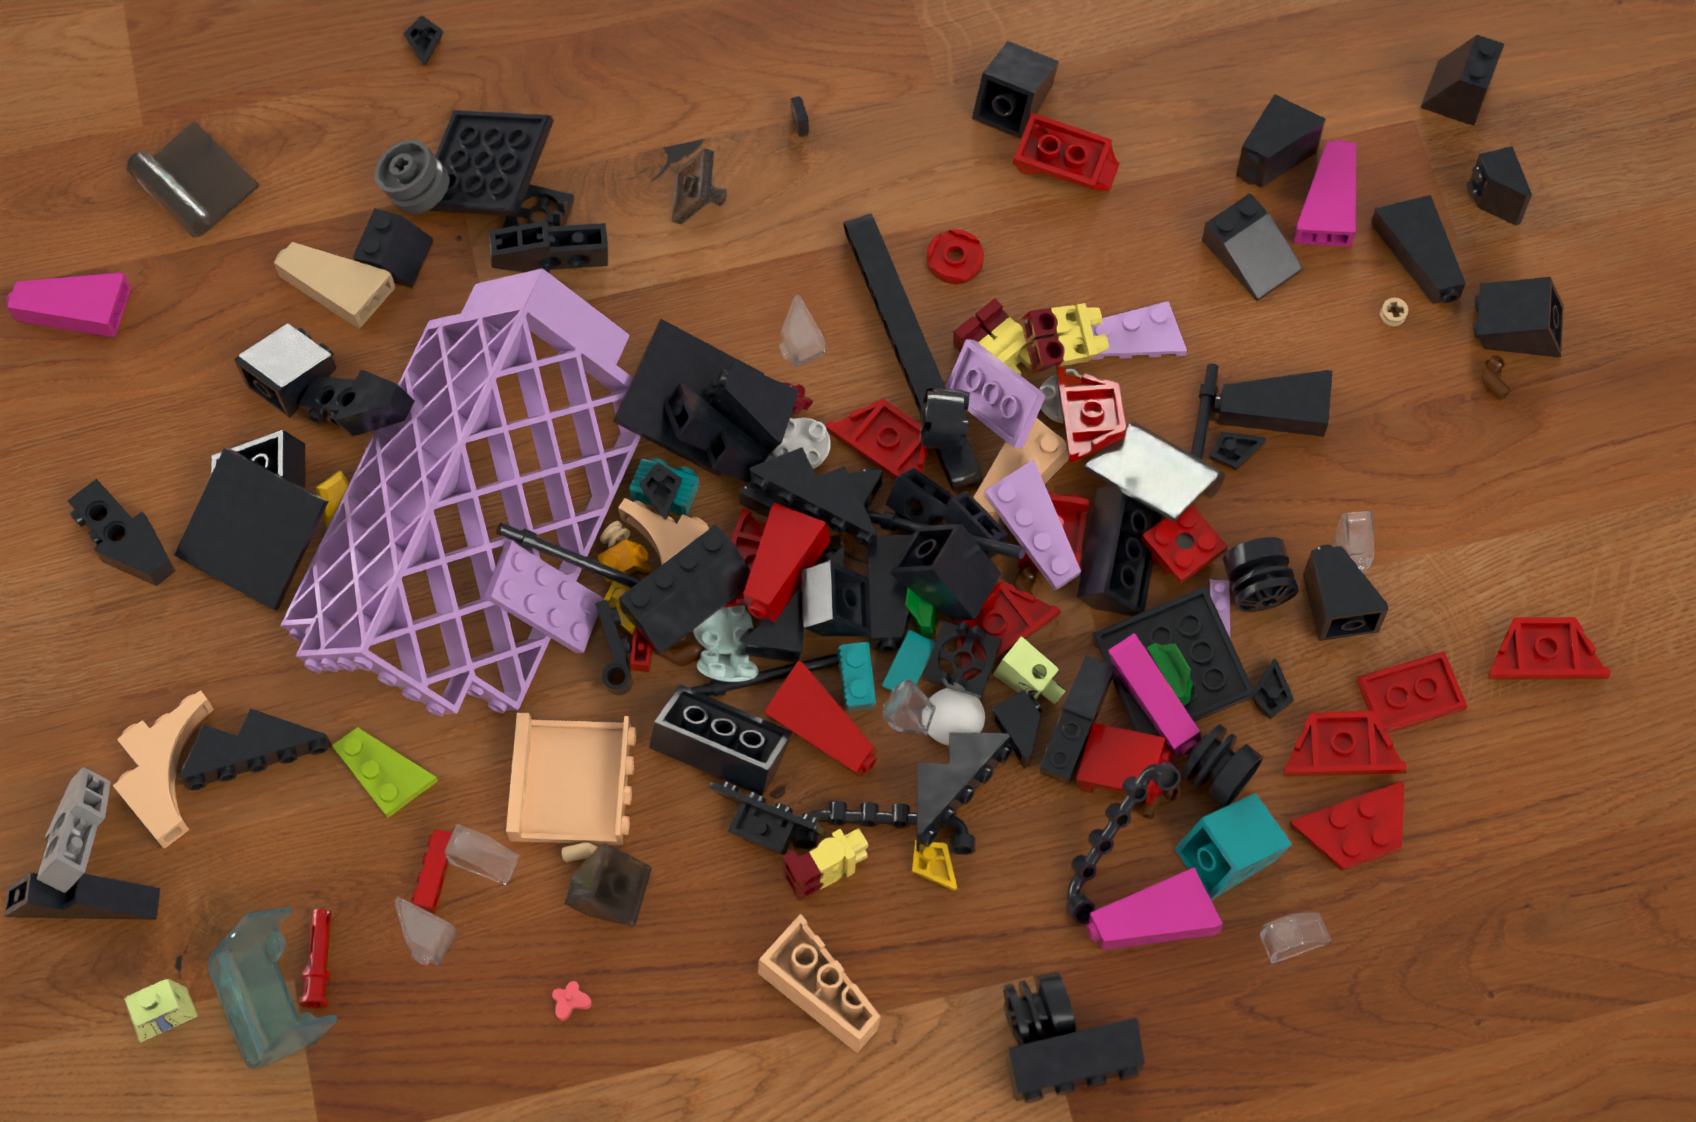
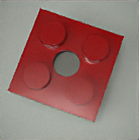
M1190 502L1148 530L1141 538L1143 543L1152 552L1151 556L1155 565L1160 563L1162 573L1164 575L1171 574L1179 585L1228 549V545Z

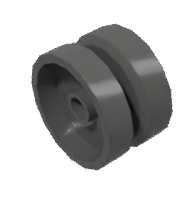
M414 139L404 140L391 146L382 154L376 164L374 173L376 184L401 212L410 215L423 213L440 202L448 189L450 180L448 171L423 142Z

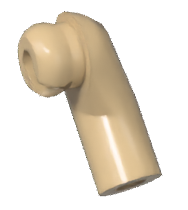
M588 842L562 848V857L566 863L587 859L591 861V868L595 871H603L608 867V853L604 849Z

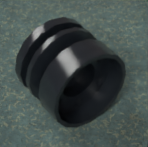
M1265 537L1244 542L1226 552L1222 558L1228 579L1234 582L1231 589L1233 595L1236 596L1235 602L1238 610L1257 612L1271 609L1288 602L1299 592L1297 582L1294 579L1293 569L1287 567L1290 561L1284 541L1280 538Z
M1219 724L1193 748L1181 772V776L1189 781L1199 772L1193 784L1198 789L1209 780L1213 782L1207 796L1224 808L1229 806L1245 788L1264 757L1248 744H1245L1236 752L1232 751L1237 736L1232 733L1221 742L1227 729Z
M1058 971L1036 976V992L1033 993L1025 980L1019 981V997L1013 984L1003 986L1005 1016L1010 1032L1019 1046L1031 1043L1030 1035H1032L1034 1042L1044 1040L1043 1031L1048 1030L1051 1038L1077 1032L1068 993Z

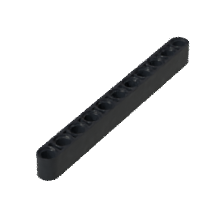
M872 213L844 221L843 227L847 240L921 416L924 406L927 405V403H923L926 387L946 389ZM964 437L962 450L934 448L953 492L982 483L981 471L967 437Z

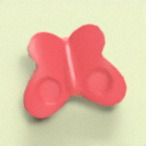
M575 981L569 982L566 989H555L552 992V997L557 1002L555 1013L560 1021H566L573 1009L587 1010L592 1005L591 998L580 991L579 985Z

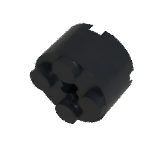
M926 387L923 403H927V405L924 406L921 414L920 425L921 447L946 450L963 449L964 437H967L968 419H965V410H968L969 392Z

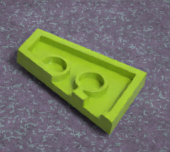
M358 727L332 745L336 753L387 818L438 782L436 776Z

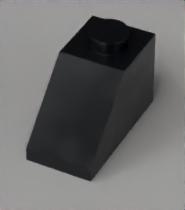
M1025 690L993 707L991 716L1000 733L1009 734L1008 745L1012 748L1024 769L1030 766L1040 723V713H1042L1037 700L1033 696L1029 698Z

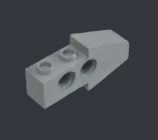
M85 767L70 780L44 838L48 843L38 872V880L66 893L85 873L97 827L105 819L111 781Z

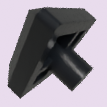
M422 15L403 35L423 66H426L443 35V30Z
M1222 432L1209 459L1237 470L1266 443L1267 439L1265 437Z
M658 462L639 483L642 491L664 520L668 518L682 483V478Z
M1273 659L1254 688L1256 697L1252 698L1269 719H1272L1294 702V697L1278 661Z

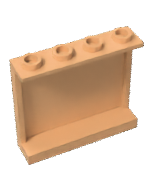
M517 713L506 833L510 841L574 844L588 842L590 844L623 845V835H629L630 818L625 816L626 805H631L632 787L627 786L628 775H633L634 756H629L630 746H635L636 727H631L629 716H624V723L532 720L530 713Z

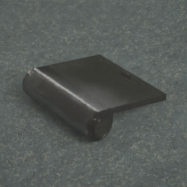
M193 121L153 157L147 151L136 152L130 156L127 164V172L192 237H200L260 186L196 121Z
M1131 422L1129 425L1126 424V437L1104 447L1085 465L1086 471L1174 522L1201 495L1208 499L1214 497L1221 488L1225 478L1224 472L1136 422Z

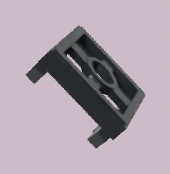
M529 184L523 202L529 198L540 197L538 205L530 209L521 207L517 216L527 218L530 224L535 223L531 220L532 213L543 211L547 214L544 221L553 224L552 227L565 226L575 200L574 194ZM549 200H553L557 204L558 211L554 210L553 214H550L547 209ZM506 216L503 228L518 226L517 216Z
M943 621L923 679L983 698L1002 644V639L985 634L984 630L979 626L974 625L973 628H970L963 621L958 622L957 625ZM966 637L962 648L954 652L943 649L953 639ZM975 641L984 649L985 662L975 659L972 653ZM959 653H967L971 656L972 662L967 668H958L954 664L955 657ZM940 659L951 662L954 668L952 677L948 672L941 670ZM972 669L981 671L972 680L966 681L962 678L964 673Z

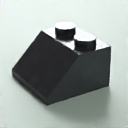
M1513 146L1479 154L1473 167L1470 181L1467 183L1469 196L1475 199L1479 209L1513 225L1521 224L1532 193Z
M374 208L353 258L354 261L391 273L395 284L413 288L433 243V237L401 215Z
M832 561L801 571L802 620L804 629L821 636L866 637L871 635L868 577Z

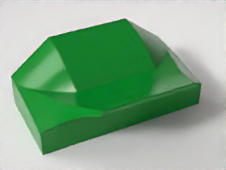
M907 588L905 606L913 615V624L922 636L935 639L939 610Z
M1154 643L1148 646V654L1182 705L1190 703L1193 682L1190 679L1191 669L1175 643L1167 645Z

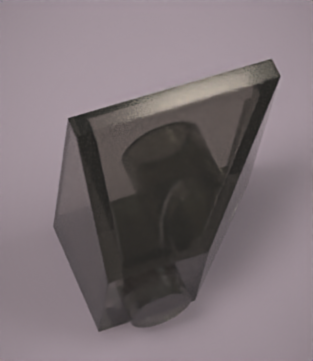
M601 843L573 874L564 905L590 917L631 927L635 926L652 867L606 843Z

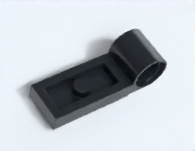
M606 599L595 603L614 662L604 668L602 680L610 693L624 695L629 692L633 685V678L626 655L631 652L626 635L620 636L617 625L622 624L617 607L611 608ZM621 672L625 674V680L622 684H610V678L614 673Z

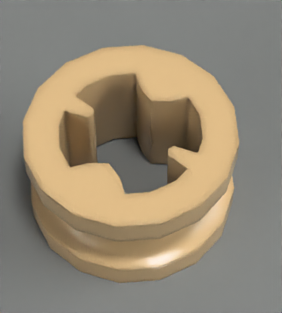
M1389 298L1384 302L1380 310V317L1389 326H1399L1405 321L1409 309L1402 299ZM1391 307H1394L1396 312H1401L1398 317H1393V314L1389 312Z
M615 521L604 530L600 541L603 544L608 543V548L610 549L621 541L628 539L630 531L627 528L622 529V523Z

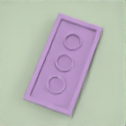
M969 339L965 340L945 386L946 389L969 392L970 397L967 411L1012 447L1023 449L1046 397L1043 392L975 340Z
M513 541L505 542L484 596L485 599L576 654L584 653L598 616L595 603L604 600L601 596Z

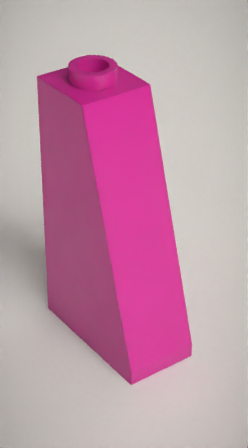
M1344 140L1327 141L1296 227L1293 244L1351 247L1356 233V143Z
M124 273L20 281L15 283L13 291L8 294L6 306L15 321L115 338L132 287Z
M1134 633L1108 650L1111 663L1115 666V673L1159 735L1166 738L1169 749L1172 750L1174 756L1177 757L1182 753L1183 755H1188L1201 740L1200 730Z
M1193 867L1091 912L1088 920L1089 924L1086 925V928L1093 943L1098 942L1101 949L1106 950L1211 936L1220 933L1223 923Z

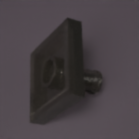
M703 148L675 172L672 222L682 225L709 202L715 203L718 206L723 205L725 202L727 190L712 185L714 151Z

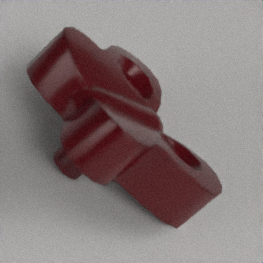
M783 382V384L799 390L792 413L797 415L802 409L808 410L813 400L804 396V386L801 384L794 386Z

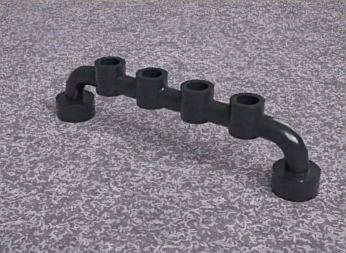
M1171 763L1151 764L1139 774L1138 778L1135 776L1128 777L1122 784V790L1127 795L1121 804L1112 803L1105 810V816L1109 819V822L1104 830L1095 829L1090 833L1088 842L1092 849L1088 855H1078L1073 859L1071 868L1075 871V875L1068 886L1066 911L1075 922H1086L1089 920L1090 913L1095 911L1094 904L1086 895L1080 894V890L1085 881L1095 877L1097 873L1096 864L1102 855L1108 854L1113 849V838L1118 830L1130 823V812L1135 804L1147 797V786L1150 781L1153 780L1163 791H1170L1179 784L1181 774Z
M832 801L829 803L828 810H814L808 813V815L819 819L820 822H828L834 826H842L846 823H859L865 827L890 824L896 828H906L909 825H917V813H910V806L904 803L893 804L891 812L879 811V805L873 802L861 803L860 811L847 810V803L843 801ZM955 816L948 826L943 825L944 827H951L956 831V834L950 837V851L952 853L969 855L975 852V837L969 834L968 827L962 819ZM798 828L793 837L792 845L800 849L815 848L818 835Z

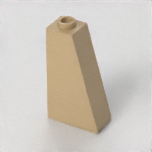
M291 242L286 249L281 250L274 261L280 278L358 329L363 326L396 288L391 273L386 270Z

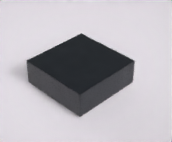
M802 97L790 98L791 114L798 136L807 135L809 132V119Z

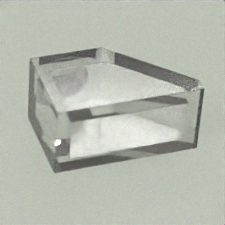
M796 295L793 298L781 330L782 343L779 344L783 358L785 360L790 359L794 368L826 354V341L800 295Z
M1372 510L1341 514L1333 537L1334 546H1342L1362 572L1370 568L1375 556Z
M905 680L891 690L889 699L883 707L882 718L894 731L927 736L936 707L912 680Z
M459 824L456 825L444 851L450 864L504 885L508 884L519 860L518 854L494 839Z
M397 897L394 903L405 943L412 953L410 957L425 966L429 962L439 966L457 935L453 924Z
M1320 912L1294 913L1265 923L1259 934L1272 964L1332 942Z

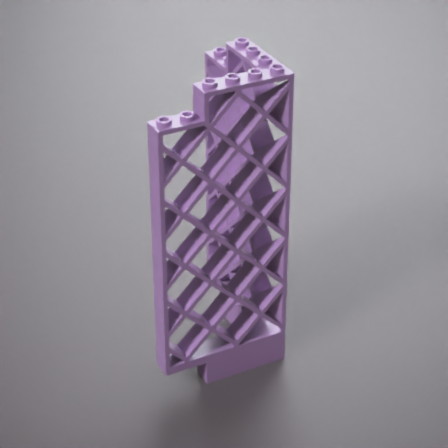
M543 268L477 283L461 314L429 320L398 383L415 402L405 421L375 430L280 625L289 631L291 638L302 642L296 657L304 661V666L315 673H321L322 671L337 673L338 670L354 672L356 669L371 670L378 675L377 679L388 686L398 687L402 690L401 694L412 701H420L426 705L425 709L429 713L440 717L444 714H457L466 693L472 697L484 699L488 702L487 706L490 709L499 713L519 710L551 638L532 628L527 640L515 643L507 611L484 598L496 567L491 549L503 546L505 542H512L513 540L503 536L489 540L478 496L501 490L509 526L519 530L525 528L537 533V535L556 529L561 547L587 557L641 436L618 425L620 435L615 446L604 450L593 408L613 402L615 414H617L633 378L616 365L630 335ZM530 331L556 349L558 354L537 360ZM559 362L570 406L549 411L539 367ZM585 372L611 390L612 393L591 400ZM517 373L528 417L507 423L496 378ZM572 413L582 457L562 462L552 419ZM530 425L541 469L519 475L509 431ZM487 437L498 481L476 488L465 444ZM585 465L592 497L585 511L575 513L564 471ZM543 477L553 520L532 527L522 483ZM457 503L468 547L444 554L434 509ZM533 548L531 550H527L533 555L540 558L538 550H535ZM470 556L481 599L458 606L447 563ZM565 561L562 562L559 571L577 581L582 568ZM426 570L437 613L412 621L402 577ZM484 609L494 651L471 658L460 616ZM439 623L450 666L426 674L415 631ZM394 638L402 671L368 650L369 647ZM497 661L504 693L475 676L474 669ZM451 677L442 697L427 688L429 684Z

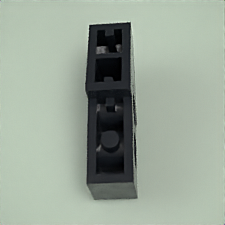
M547 221L489 231L492 268L524 273L543 268L550 274V270L608 266L606 223L548 227Z
M360 370L356 380L314 376L298 406L307 413V418L317 424H323V422L332 423L343 427L351 436H357L405 421L415 400L398 384L365 370Z
M915 468L898 475L885 504L894 510L899 517L933 526L962 524L971 535L1004 543L1008 536V533L968 492L964 491L954 496ZM983 550L989 558L997 555V553Z
M97 478L68 500L74 510L70 513L71 517L80 527L86 524L91 530L88 536L97 545L94 550L103 563L155 586L159 585L176 571L147 516L141 511L134 518H131ZM107 514L104 519L96 521L99 516ZM125 534L121 540L114 541L118 535Z
M1085 656L1040 765V774L1070 785L1089 738L1093 722L1096 723L1115 673V666L1093 657Z

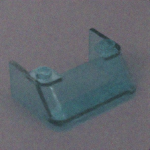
M290 906L246 914L211 952L208 959L210 976L245 1063L252 1069L267 1066L315 1044L337 1021L336 1015L315 1018L309 1012L298 1015L276 962L282 956L286 943L278 927L292 913Z

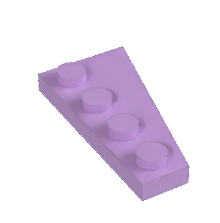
M1169 301L1102 318V323L1099 326L1091 327L1093 336L1105 334L1109 343L1108 350L1096 355L1091 360L1103 359L1104 356H1119V359L1131 358L1132 355L1161 357V354H1175V357L1186 356L1187 349Z
M1034 459L985 490L983 495L1020 545L1025 548V552L1054 591L1080 575L1081 570Z

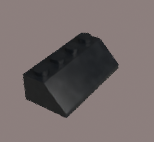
M1125 482L1097 488L1077 598L1096 610L1135 616L1145 611L1153 567L1152 552L1143 543L1141 538L1144 533L1161 522L1163 507Z
M715 524L620 596L621 610L657 653L662 655L745 590L750 570L735 545Z
M680 684L654 721L649 748L763 796L777 772L791 739L792 731Z
M1137 1018L1009 1048L1006 1062L1016 1101L1024 1099L1025 1103L1040 1101L1044 1098V1094L1056 1092L1057 1096L1070 1094L1075 1091V1087L1086 1084L1088 1088L1100 1087L1107 1084V1079L1119 1077L1121 1081L1129 1080L1139 1076L1138 1072L1143 1070L1145 1064Z

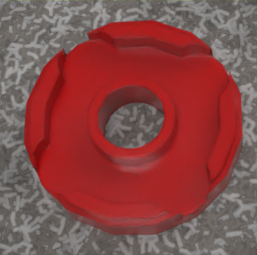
M952 229L948 230L947 233H940L932 239L928 245L926 260L928 268L934 277L944 283L961 284L975 278L981 271L984 251L976 236L964 230ZM959 252L963 255V258L958 261H952L948 258V254Z

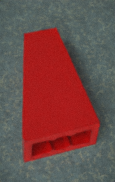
M773 504L743 593L748 611L758 619L765 618L773 622L777 620L802 583L801 571L813 567L831 540L826 522L782 505Z
M798 660L764 713L770 719L787 730L792 731L793 734L857 776L861 777L863 772L868 773L877 760L875 756L877 750L808 668Z

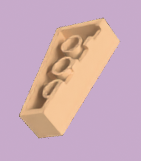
M1037 418L1023 449L1014 448L1005 442L973 497L1001 527L1005 523L983 495L986 489L1033 459L1045 484L1068 461L1066 441Z
M800 914L759 959L758 974L858 1053L878 1030L880 1015L857 985L850 981L844 973L843 967L837 960L833 959L826 950L825 944L818 935L813 933L807 925L808 922Z

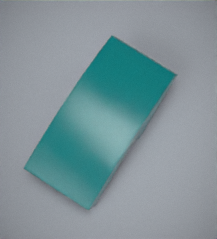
M909 630L882 686L910 699L930 659L935 642Z

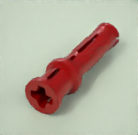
M325 909L311 911L307 967L301 973L304 986L303 997L299 999V1005L309 1009H322L328 1006V999L325 997L327 981L331 977L327 969V955L332 912Z

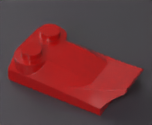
M1032 112L1012 164L1016 165V168L1025 175L1041 173L1089 189L1110 191L1120 163L1114 155L1112 139Z

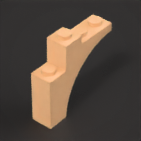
M624 498L618 507L621 520L631 525L648 540L657 553L662 565L709 530L706 522L698 517L690 518L682 514L677 524L670 516L664 520L661 515L650 511L644 503L637 500L632 502Z
M201 691L184 698L178 708L170 714L167 713L159 717L155 725L150 729L142 720L138 724H132L123 731L122 736L117 739L138 767L123 773L119 777L118 782L113 786L163 849L189 831L177 804L175 780L179 758L186 742L195 728L214 710Z

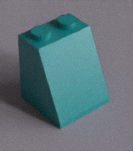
M1254 793L1201 818L1177 845L1175 851L1188 870L1193 867L1195 868L1210 899L1213 900L1278 860L1292 843L1272 817L1267 807L1262 803L1257 794Z

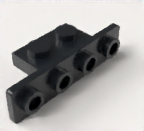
M723 781L722 785L711 782L709 788L718 795L740 804L728 829L729 833L783 856L786 855L798 827L823 838L827 833L819 826L820 820L811 815L803 813L801 817L792 814L793 809L778 802H776L775 806L766 804L767 799L754 792H749L748 796L739 793V787Z

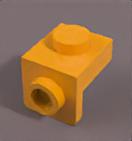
M627 539L598 555L600 563L627 574H631L636 570L643 573L651 570L648 563L649 555L645 547ZM605 578L607 583L612 584V580Z

